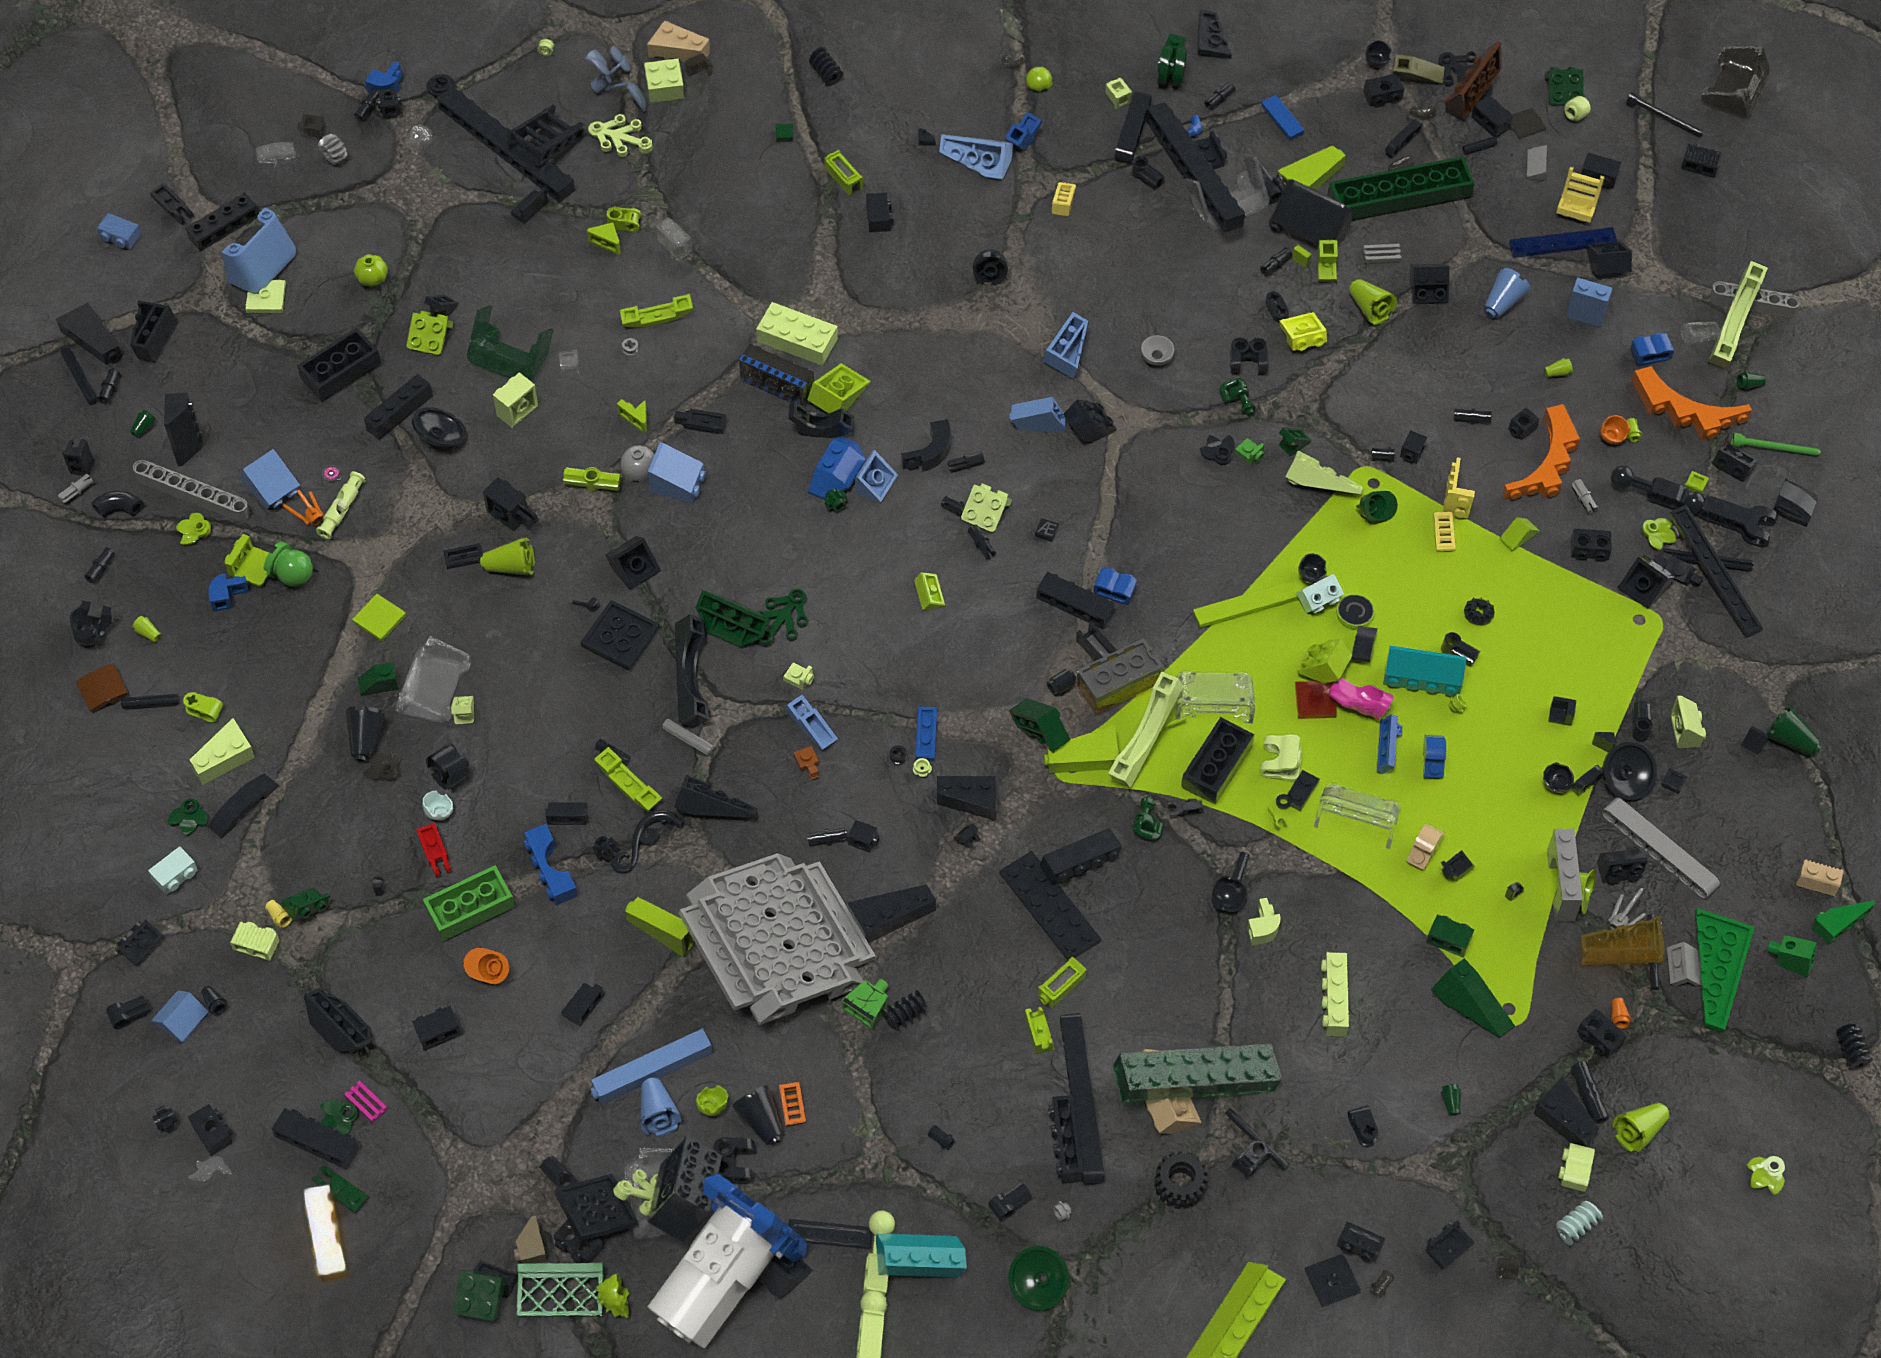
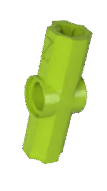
M589 467L586 470L566 468L564 470L563 483L584 486L589 491H596L599 488L619 491L621 474L599 472L595 467Z

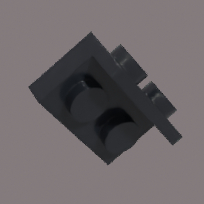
M1214 130L1210 131L1209 137L1195 141L1199 150L1204 153L1208 163L1212 164L1213 170L1225 167L1227 152L1222 148L1218 135L1216 136Z
M1726 442L1718 449L1712 464L1743 482L1748 473L1756 466L1758 459Z
M147 920L143 923L138 921L130 929L133 933L128 938L124 936L117 943L119 948L116 952L124 955L134 966L164 936Z

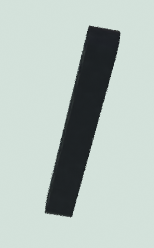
M1081 1013L1060 1015V1026L1069 1090L1074 1100L1083 1166L1082 1181L1083 1184L1103 1183L1104 1170Z

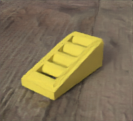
M1058 183L1052 202V214L1069 216L1076 189L1075 184Z
M1435 512L1432 523L1436 551H1455L1452 512ZM1440 541H1450V543H1440Z

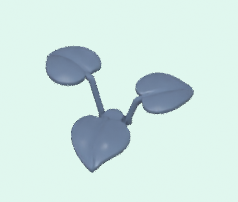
M612 46L610 53L618 64L609 72L603 56L597 50L590 51L585 59L590 61L601 72L591 82L593 90L599 94L605 89L608 92L614 88L627 86L629 92L641 107L642 113L645 112L646 97L635 83L625 82L610 86L612 81L609 76L620 66L625 72L630 71L631 66L627 58L615 46Z

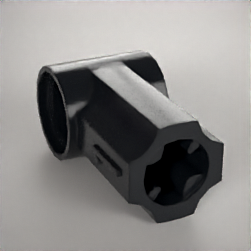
M1137 156L1134 158L1132 175L1137 179H1143L1154 189L1160 187L1165 176L1149 165L1146 157Z
M1455 632L1447 633L1441 645L1442 653L1467 657L1466 663L1471 666L1480 654L1478 649L1462 641L1460 635Z
M1639 700L1632 705V737L1637 741L1643 742L1649 738L1653 724L1650 718V704Z
M143 995L125 1003L117 1002L111 1004L106 1009L114 1029H122L128 1026L131 1020L151 1012Z
M554 1156L547 1157L539 1166L540 1170L556 1188L563 1187L562 1184L564 1182H570L569 1185L575 1183L573 1174L567 1171Z
M1021 1182L1005 1194L1000 1193L994 1196L988 1202V1206L1000 1221H1004L1015 1212V1209L1032 1199V1195L1027 1186Z

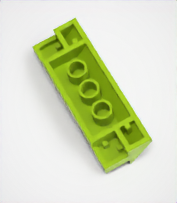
M1248 1262L1186 1358H1238L1273 1304L1286 1279L1268 1269V1265Z

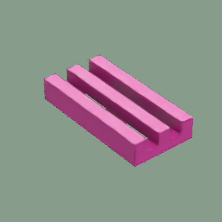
M359 1080L356 1083L357 1085L355 1087L352 1086L350 1091L346 1092L344 1096L373 1123L388 1109ZM361 1089L381 1109L378 1110L358 1090ZM355 1094L362 1102H364V1103L375 1113V1115L372 1116V1115H371L354 1097H352V1096Z

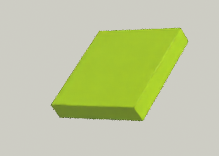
M376 594L352 621L355 625L382 642L406 617V612L379 594Z

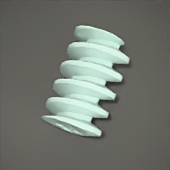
M1583 1201L1580 1206L1575 1207L1573 1211H1570L1568 1215L1556 1223V1229L1562 1240L1571 1246L1573 1245L1572 1239L1578 1241L1579 1235L1584 1236L1585 1230L1590 1231L1591 1225L1596 1226L1598 1224L1597 1220L1602 1221L1603 1216L1595 1205L1588 1201Z

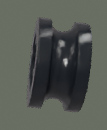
M901 745L893 746L890 750V761L895 765L905 763L907 760L906 749ZM897 752L901 753L900 758H896Z

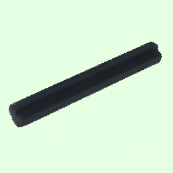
M70 348L62 349L61 355L87 403L90 405L96 403L97 398Z

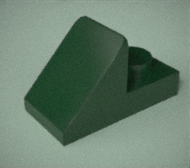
M1283 427L1279 432L1283 437L1279 446L1289 456L1294 455L1312 441L1298 428Z

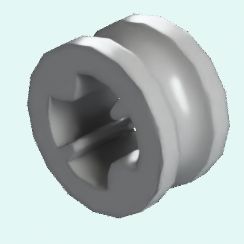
M628 338L623 341L622 351L626 356H634L638 353V342L635 339Z

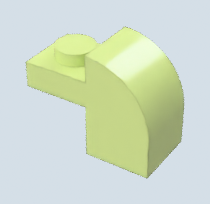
M1267 898L1259 899L1258 911L1260 918L1249 919L1247 930L1252 946L1268 943L1278 933L1280 914L1274 915L1272 904L1269 905Z

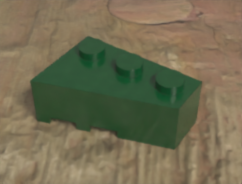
M1026 698L1009 710L1016 726L1030 737L1033 735L1038 737L1039 739L1037 740L1040 744L1045 742L1051 752H1054L1070 740L1060 719V712L1056 707Z

